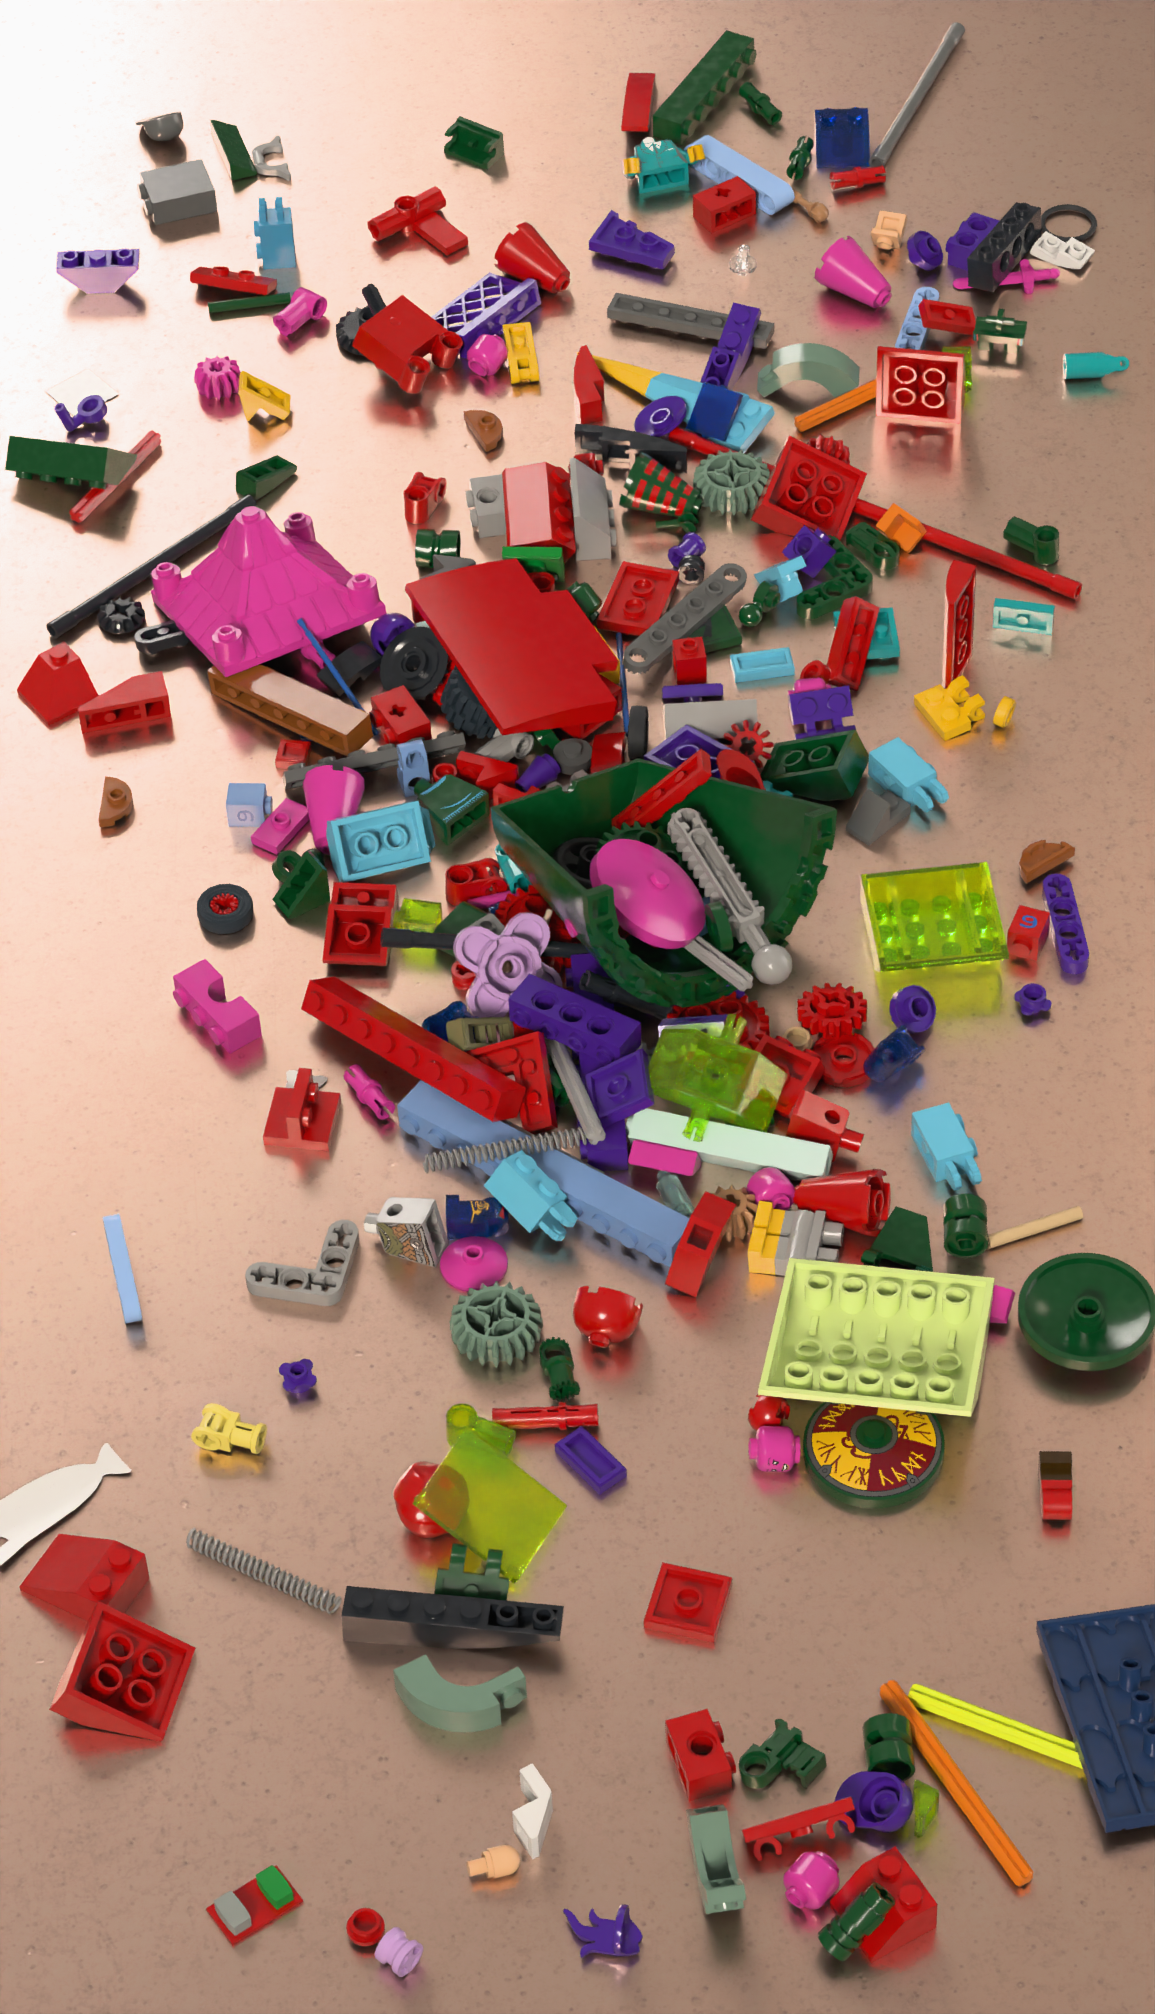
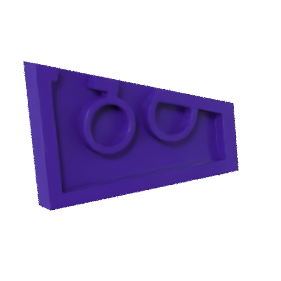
M613 210L609 212L589 240V250L662 270H664L675 254V248L672 243L652 232H642L637 229L636 223L631 220L625 222L619 219V214Z

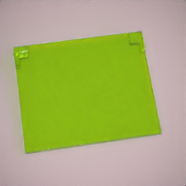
M468 1426L463 1430L412 1503L457 1540L467 1545L471 1551L485 1562H487L489 1548L503 1550L500 1573L504 1577L510 1578L513 1584L520 1579L529 1562L568 1506Z

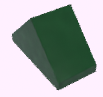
M307 850L272 899L287 918L294 919L330 902L327 870L311 851Z

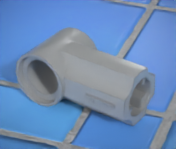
M497 728L493 739L473 754L508 762L514 756L522 759L531 751L534 745V737L527 732L502 735Z

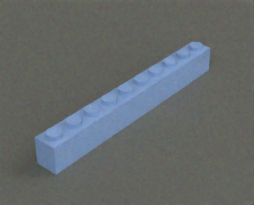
M422 1080L397 1105L399 1127L408 1134L416 1135L428 1141L433 1147L441 1148L445 1151L448 1150L450 1153L453 1149L458 1153L460 1147L465 1153L466 1146L471 1150L473 1145L478 1150L479 1144L484 1147L488 1143L491 1147L492 1142L498 1145L499 1140L504 1144L507 1139L511 1144L512 1138L517 1141L521 1137L524 1141L525 1136H528L531 1139V1136L501 1121L492 1122ZM527 1142V1155L532 1157L536 1165L558 1184L560 1190L568 1197L564 1202L572 1209V1212H575L578 1220L591 1226L598 1233L606 1234L620 1241L625 1247L633 1248L647 1255L656 1263H662L668 1267L671 1266L677 1246L690 1218L556 1149L551 1151L548 1145L547 1152H545L542 1142H540V1154L537 1152L534 1142V1154L532 1155ZM507 1145L508 1156H510V1151ZM494 1148V1162L491 1161L488 1151V1162L486 1163L481 1151L482 1162L479 1164L474 1151V1166L482 1169L489 1176L493 1174L504 1159L502 1148L501 1160H498ZM468 1154V1163L471 1164L470 1157Z

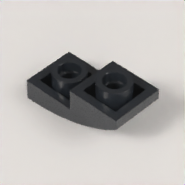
M361 641L342 652L331 662L347 686L350 687L358 678L364 681L381 664L382 656L364 641ZM326 665L316 676L340 697L344 690Z

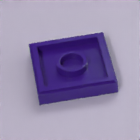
M642 1048L585 1075L588 1096L603 1128L655 1105L648 1054Z

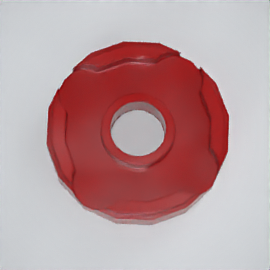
M842 1032L840 1033V1038H836L834 1034H829L827 1038L821 1037L817 1040L813 1047V1051L822 1058L821 1061L826 1069L820 1078L826 1084L835 1087H854L863 1084L871 1078L876 1069V1050L872 1043L863 1035L857 1033L848 1035ZM846 1055L849 1056L851 1060L847 1062H841L837 1060L836 1057Z

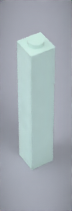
M648 1108L635 1113L634 1116H629L625 1127L626 1135H628L631 1145L633 1140L636 1139L695 1151L702 1162L751 1172L773 1167L781 1170L788 1179L799 1182L807 1178L828 1176L833 1158L829 1145Z

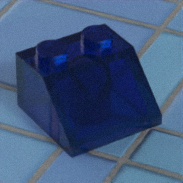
M825 108L814 110L816 167H870L868 108Z

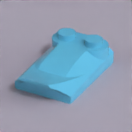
M411 801L346 817H337L327 821L326 837L332 865L339 882H349L431 862L430 853L436 844L429 811L421 807L419 801Z

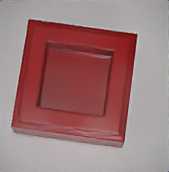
M281 739L275 758L276 768L288 769L289 766L298 763H305L307 766L312 750L311 742Z

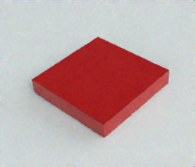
M662 1562L644 1618V1628L715 1643L731 1591L732 1577Z

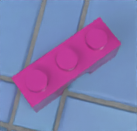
M206 959L173 976L175 987L173 997L181 1008L185 1007L191 1013L195 1023L200 1027L203 1025L209 1032L213 1042L216 1045L221 1044L229 1054L262 1036L259 1014L242 996L229 1002L220 1003V1001L226 999L223 976Z

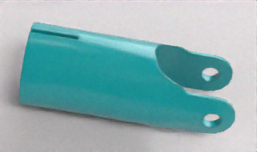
M1103 352L1064 354V379L1102 378L1114 371L1126 370L1130 363L1128 358L1124 356L1114 357Z

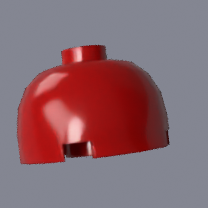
M589 1286L578 1288L573 1306V1319L579 1331L589 1337L588 1342L598 1347H608L609 1343L622 1342L635 1332L643 1309L642 1303L638 1306L634 1305L636 1298L606 1287H599L597 1293L588 1292Z

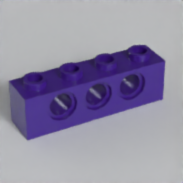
M530 973L508 998L510 1021L520 1027L544 1033L545 1038L562 1043L576 1052H582L597 1059L603 1064H610L635 1052L641 1045V1022Z

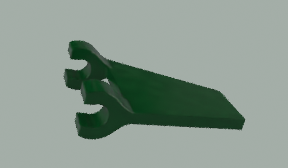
M895 1206L870 1249L864 1251L861 1262L867 1266L879 1267L881 1259H887L915 1270L933 1272L927 1216Z

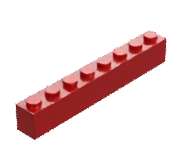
M335 976L309 980L301 1010L488 1120L496 1122L517 1118L526 1087Z

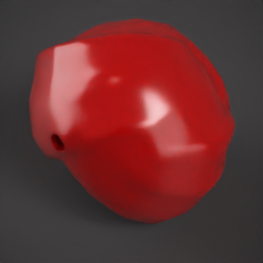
M426 1461L414 1463L401 1476L393 1491L400 1520L410 1532L422 1538H435L454 1532L458 1528L460 1521L464 1518L468 1508L469 1499L466 1483L463 1478L453 1469L440 1464Z

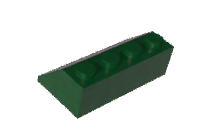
M9 436L5 470L16 472L15 478L32 480L33 475L40 476V481L57 483V478L65 479L64 484L81 486L82 481L89 482V487L106 489L107 484L119 485L135 463L137 455L108 447Z

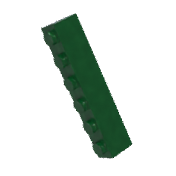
M726 30L653 114V137L661 140H672L674 144L682 145L688 137H691L698 125L705 121L710 111L717 107L722 97L730 92L733 84L742 78L745 70L754 64L757 55L756 50H754V38Z

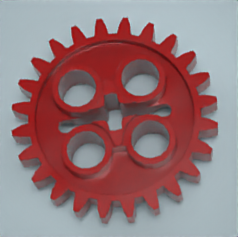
M532 885L528 886L526 893L521 888H517L515 896L508 893L506 900L500 901L498 910L495 911L496 918L506 927L509 920L519 913L529 912L544 919L546 910L550 909L552 914L548 925L550 930L549 941L581 943L576 936H570L565 923ZM540 957L541 962L549 967H553L557 973H561L562 965L566 968H571V958Z
M736 992L731 993L728 997L722 996L720 999L698 1006L684 1008L674 1006V1014H667V1019L728 1014L731 1040L729 1051L727 1054L685 1057L686 1065L696 1061L697 1068L699 1069L705 1064H710L711 1070H714L717 1064H721L724 1069H727L729 1062L740 1066V1059L749 1060L763 1035L770 1036L769 1016L765 1015V1008H758L757 1000L748 1002L747 995L737 999Z

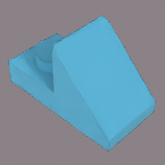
M801 555L775 564L754 574L760 584L763 581H768L777 585L780 593L779 602H783L803 592L797 570L806 567V564Z

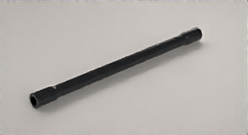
M246 494L229 505L226 510L81 604L65 611L46 624L47 631L53 638L57 639L77 626L80 621L99 610L100 606L106 605L108 599H116L151 576L152 571L158 564L173 562L230 525L235 516L244 508L249 506L257 507L255 499L251 495Z
M382 928L380 945L381 947L453 950L454 941L458 934ZM549 941L541 956L571 958V955L589 954V952L582 943Z

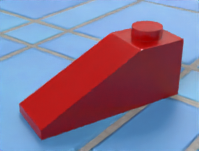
M158 671L132 676L78 707L82 734L171 717L169 696L163 672Z

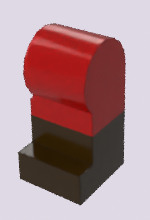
M1039 1451L1038 1482L1042 1520H1072V1452Z

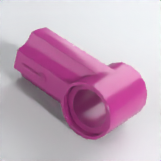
M304 287L298 288L293 293L290 304L273 317L274 326L284 336L292 334L310 318L319 320L326 311L327 299Z

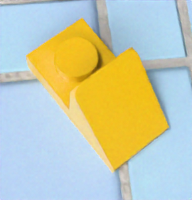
M244 370L241 371L239 376V395L246 420L249 421L259 408L270 415L284 420L290 414L291 395Z

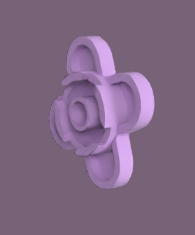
M523 912L509 920L501 935H497L481 926H469L461 930L456 936L453 951L457 961L476 974L466 994L467 1008L475 1018L504 1017L509 1011L508 998L529 973L562 988L559 974L553 968L541 962L540 957L550 939L549 927L542 917L533 913ZM505 961H510L512 968L509 972L504 973L502 966Z

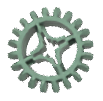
M731 449L727 453L718 451L716 456L708 454L707 460H700V465L696 467L694 472L693 487L700 492V499H703L702 506L710 507L711 512L720 510L722 515L726 512H732L735 515L736 512L741 511L746 514L747 509L755 510L770 472L767 464L762 463L761 457L754 458L753 452L744 454L742 450L732 452Z
M497 1281L491 1287H487L482 1282L480 1290L477 1291L469 1288L468 1296H459L458 1304L453 1305L452 1316L449 1321L450 1330H452L451 1337L454 1344L457 1345L460 1354L467 1353L470 1362L479 1358L482 1366L488 1361H492L496 1368L500 1361H506L511 1366L514 1357L523 1360L525 1352H533L535 1343H538L541 1338L543 1319L538 1303H535L532 1294L525 1295L522 1286L513 1290L510 1282L504 1287L500 1286Z

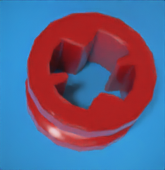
M458 961L451 967L452 983L459 989H469L476 974Z

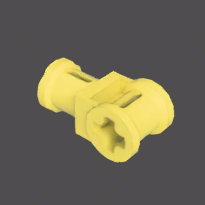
M211 1403L204 1406L202 1410L203 1419L199 1427L193 1429L191 1434L193 1442L206 1450L214 1451L219 1449L231 1452L233 1446L236 1445L251 1449V1453L258 1454L263 1449L267 1426L263 1423L252 1425L241 1422L240 1413L229 1411L221 1405Z

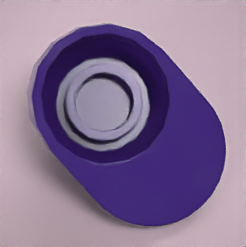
M857 1772L842 1783L835 1797V1801L847 1797L852 1798L855 1810L846 1812L845 1815L853 1820L855 1827L871 1828L887 1833L897 1831L906 1824L912 1814L914 1805L912 1792L906 1783L897 1776L886 1772Z

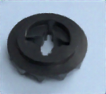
M119 596V599L116 601L108 599L107 605L100 606L99 614H97L98 622L108 632L128 633L142 625L145 620V609H143L141 602H134L132 597L122 600Z

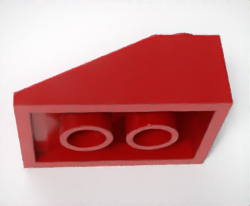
M58 1534L19 1587L21 1591L88 1621L98 1601L125 1613L150 1578L146 1556L138 1550L116 1540Z

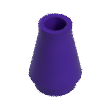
M546 753L542 756H536L522 776L515 782L516 789L526 793L531 786L541 788L557 780V775L561 772L559 765Z

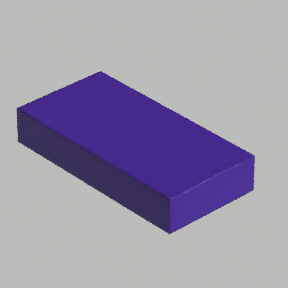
M580 1426L555 1443V1452L599 1495L627 1477V1469L583 1426Z

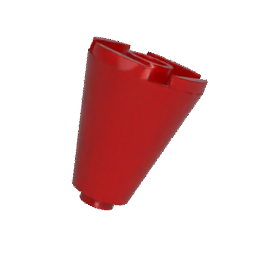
M527 222L518 224L516 227L519 230L514 234L509 232L499 244L494 257L498 261V264H494L495 267L523 281L527 278L537 280L539 288L553 294L563 292L570 284V271L532 225Z
M881 1169L803 1179L800 1185L795 1187L793 1202L797 1205L798 1210H808L813 1213L816 1210L826 1211V1221L844 1224L846 1229L866 1236L877 1237L881 1229H878L881 1220L887 1221L889 1216L891 1188L890 1183L883 1182L882 1176H887V1173Z

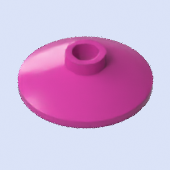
M480 1236L465 1237L453 1242L445 1249L440 1259L441 1274L446 1282L456 1289L467 1292L469 1288L477 1291L480 1290L482 1282L487 1287L493 1286L495 1281L499 1283L505 1276L508 1268V1258L504 1249L497 1242Z

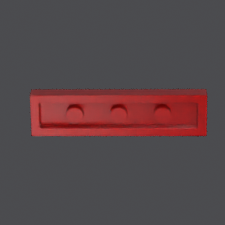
M702 749L698 750L612 819V827L621 829L622 823L625 822L630 828H633L634 821H637L641 827H645L647 822L658 821L666 811L676 803L682 802L690 792L698 786L705 784L709 777L712 776L710 755Z

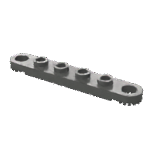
M733 563L724 564L625 648L622 658L624 668L628 669V672L632 671V674L638 673V675L641 672L646 673V671H649L654 664L660 662L672 651V640L689 637L733 599L735 594L743 590L747 579L746 571L741 566ZM735 575L738 581H729L724 576ZM638 654V656L644 657L645 661L635 662L630 656Z

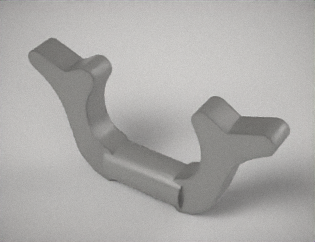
M279 135L275 136L272 141L258 145L252 150V158L256 171L259 174L279 176L287 181L291 180L288 163L271 166L264 161L263 155L266 153H283V145Z

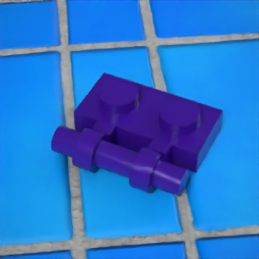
M849 685L787 695L792 725L804 723L805 733L794 734V740L856 730L855 725L843 726L842 717L854 716ZM831 719V729L816 730V721Z

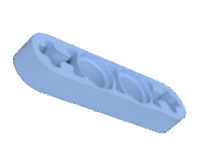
M921 287L916 290L897 338L895 348L907 349V347L915 350L924 349L931 329L924 328L922 320L915 318V316H920L918 305L922 299L939 301L938 290L932 287ZM909 333H918V334H920V335H918V336H910V335H908V334H909Z
M120 1215L104 1216L103 1223L125 1324L141 1321V1309Z

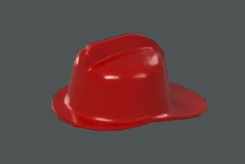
M724 749L718 753L716 761L721 776L720 779L766 790L756 765L747 756L733 749Z

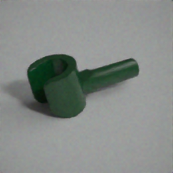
M686 511L678 519L657 521L656 527H682L686 533H695L697 528L694 524L699 523V521L691 512Z

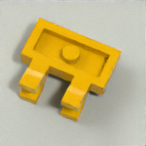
M963 675L954 679L947 689H944L939 684L914 695L915 706L944 741L971 730L972 721H979L985 718V713L980 708L985 705L984 699L979 693L970 697L965 688L969 687V681ZM965 702L964 706L961 708L956 704Z

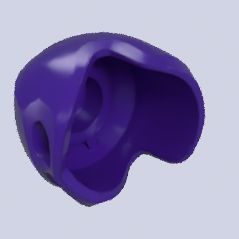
M397 612L386 613L380 616L373 623L370 631L371 642L375 651L383 657L390 642L403 631L413 628V626L415 627L414 623L406 615Z

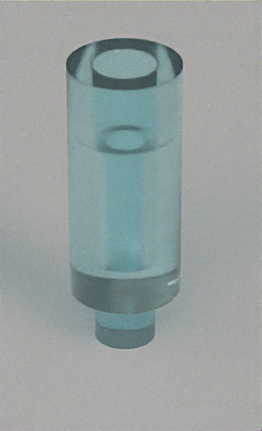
M661 1170L657 1174L659 1181L656 1188L665 1205L690 1218L695 1208L677 1175Z

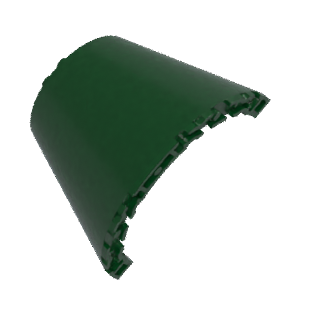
M638 758L575 779L567 791H563L561 786L556 785L490 807L493 829L503 851L564 923L565 919L571 922L577 933V939L621 988L649 1003H656L664 1007L678 1005L682 1008L709 1003L737 990L736 987L683 947L678 949H655L633 935L626 939L620 937L613 887L602 884L586 890L553 859L554 852L565 841L579 837L602 839L604 832L610 833L612 819L676 769L675 767ZM709 777L705 784L695 788L682 802L676 803L666 811L658 821L652 822V829L656 830L662 825L663 833L667 834L668 822H670L672 813H676L683 808H692L700 812L701 817L707 821V828L712 829V837L718 838V846H723L724 855L729 856V864L735 865V873H740L741 882L746 883V891L752 892V900H758L759 906L765 908L764 924L760 928L770 944L785 948L789 943L784 939L791 934L793 926L800 915L804 917L808 915L818 895L817 887L825 877L828 866L823 864L826 849H833L837 809ZM568 868L574 874L576 873V869ZM694 879L695 886L701 897L704 898L705 888H700L699 879ZM709 933L701 936L712 945ZM733 937V950L723 954L751 974L753 972L751 964L754 953L746 941L739 943L737 938Z

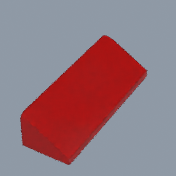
M857 596L843 601L826 665L830 669L828 685L836 687L849 685L850 690L858 691L880 607Z

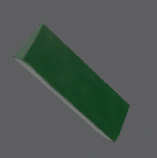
M210 120L211 135L231 180L257 175L256 168L237 126L217 120Z

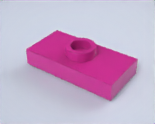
M285 798L251 835L252 844L278 855L309 820L307 807Z

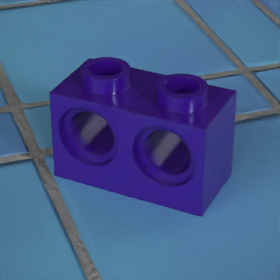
M973 212L966 221L961 223L959 230L946 243L945 250L948 252V265L968 271L967 258L997 225L999 220Z

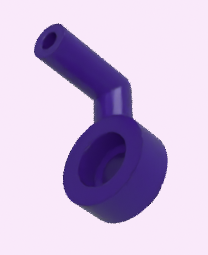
M90 395L82 399L77 406L78 413L71 417L63 403H58L54 406L57 416L64 428L69 432L74 431L84 422L91 424L101 421L108 411L107 405L99 395Z

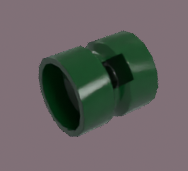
M434 529L417 530L415 544L417 567L433 568V555L435 554L460 557L461 536L459 530H442L440 534H437Z
M958 1194L947 1199L943 1204L945 1250L958 1258H972L984 1253L988 1248L987 1205L985 1201L979 1196L972 1194Z
M893 1713L878 1714L865 1721L862 1730L866 1750V1771L886 1772L897 1776L902 1781L911 1778L915 1772L914 1752L911 1747L913 1742L910 1721L905 1716Z

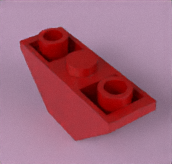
M704 1192L691 1214L679 1241L665 1285L692 1297H697L737 1204L709 1192Z

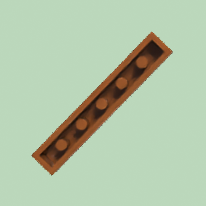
M259 664L228 677H225L214 665L207 671L212 694L345 756L351 752L358 751L373 737L370 714L362 709L348 705L340 699L324 694L316 688L300 683L292 677L276 672L270 667Z

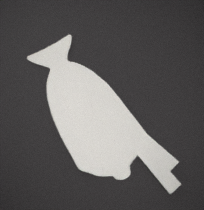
M105 1443L101 1448L95 1464H77L58 1469L24 1485L0 1500V1537L9 1540L0 1547V1565L6 1562L27 1542L80 1506L96 1490L104 1475L124 1474L131 1471L108 1443Z

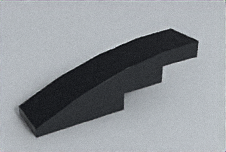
M575 424V453L602 454L603 462L629 463L631 470L636 458L640 457V453L643 452L671 472L687 474L686 447L635 431L607 426Z

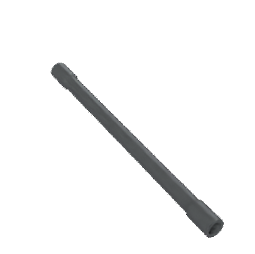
M954 22L951 24L943 37V42L883 141L877 146L869 159L871 167L885 166L900 136L952 50L957 46L965 33V27L961 23Z

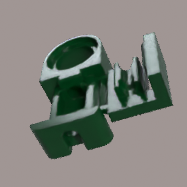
M776 1719V1730L760 1747L753 1743L741 1756L738 1764L741 1780L750 1788H763L781 1772L782 1764L786 1770L788 1767H791L792 1771L795 1769L797 1776L801 1778L802 1786L807 1788L827 1766L825 1754L803 1742L801 1730L796 1727L790 1730L786 1721ZM759 1763L766 1766V1770L758 1775L746 1772L747 1768L752 1764Z

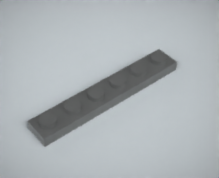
M615 293L607 308V318L717 340H720L729 314L621 293ZM759 320L752 338L754 342L753 347L767 348L774 334V323Z
M454 731L442 732L437 735V738L425 741L424 737H418L407 741L411 742L422 739L427 759L464 751L466 745L464 734H455ZM386 744L378 747V751L366 753L365 750H358L349 753L348 757L336 760L334 756L318 760V764L306 766L305 763L291 765L287 771L283 772L284 788L289 790L302 787L305 774L315 767L333 765V770L343 771L344 766L360 774L398 766L397 747H395V744Z

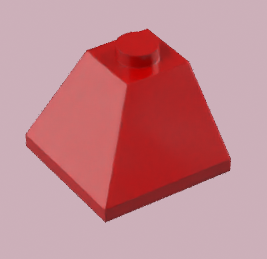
M65 642L38 654L17 687V693L48 726L78 712V707L99 696L80 657Z

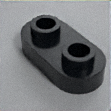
M173 620L143 628L137 631L134 636L137 650L147 655H153L161 650L172 647L185 646L191 641L185 635V632L176 626Z

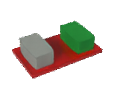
M271 1865L256 1874V1878L233 1892L229 1891L214 1900V1904L207 1907L206 1911L233 1946L301 1904L303 1899L278 1866Z

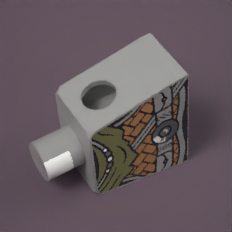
M390 1197L386 1200L379 1214L369 1212L365 1217V1231L379 1234L384 1251L389 1255L436 1267L449 1243L435 1199Z

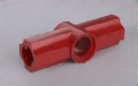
M436 186L415 197L409 195L398 197L394 201L392 209L367 221L368 229L372 237L378 242L398 231L412 232L414 231L413 223L446 206V198Z

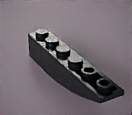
M347 1586L341 1615L343 1641L446 1649L496 1648L560 1641L564 1606Z

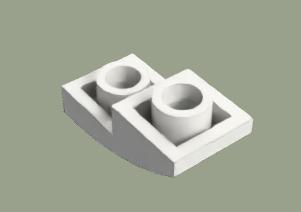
M1045 231L1032 246L1030 254L1057 266L1081 269L1092 257L1095 250L1073 237L1065 243Z

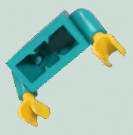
M647 137L642 140L641 145L634 147V156L623 159L624 176L627 179H633L636 176L640 194L688 185V168L696 164L698 160L706 159L703 146L699 144L688 147L686 152L677 148L672 140L655 141L654 138Z

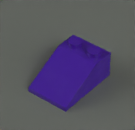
M686 724L645 754L644 760L677 768L694 753L702 749L710 755L711 777L720 779L721 776L716 758L720 751L730 748Z

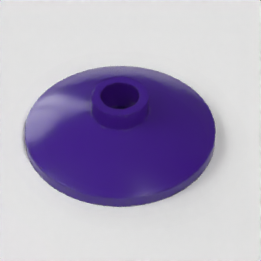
M678 396L659 398L648 404L635 419L634 429L636 432L654 437L663 436L671 432L683 421L687 413V405Z

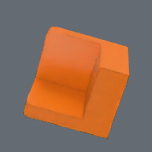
M895 503L890 506L876 524L881 534L896 542L899 548L906 553H910L927 532L918 519Z

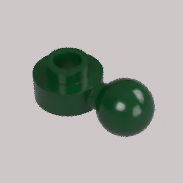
M763 581L758 586L753 597V603L743 605L739 611V620L743 625L747 627L758 625L762 620V612L767 613L777 607L780 601L778 586L768 581Z
M316 848L308 849L325 866L326 859L324 854ZM291 850L281 852L272 863V871L275 877L284 883L302 856Z

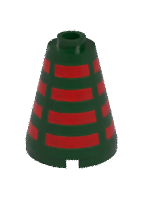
M643 452L640 453V457L636 458L624 484V488L628 490L627 496L621 494L619 506L623 508L679 517L686 511L697 516L703 504V499H700V492Z

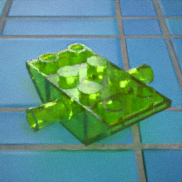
M735 1014L727 1015L720 1037L697 1029H662L648 1068L653 1095L692 1109L686 1127L682 1132V1135L689 1140L696 1127L697 1130L693 1141H703V1136L711 1116L746 1129L767 1132L788 1074L760 1052L738 1045L747 1021L739 1017L736 1027L733 1028L736 1018ZM713 1074L719 1075V1080L712 1079L711 1077Z

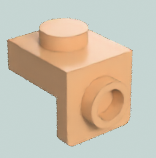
M880 210L876 227L872 228L871 231L873 245L886 250L891 248L900 249L907 216L905 214Z

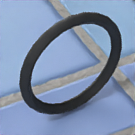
M1057 205L1049 208L1041 215V231L1043 233L1047 231L1052 234L1046 228L1045 220L1053 212L1061 210L1078 211L1089 217L1091 221L1090 229L1083 235L1073 237L1076 240L1083 241L1089 238L1097 228L1095 216L1086 208L1078 205ZM1052 234L1053 236L1059 238L1065 243H1067L1068 240L1071 238Z

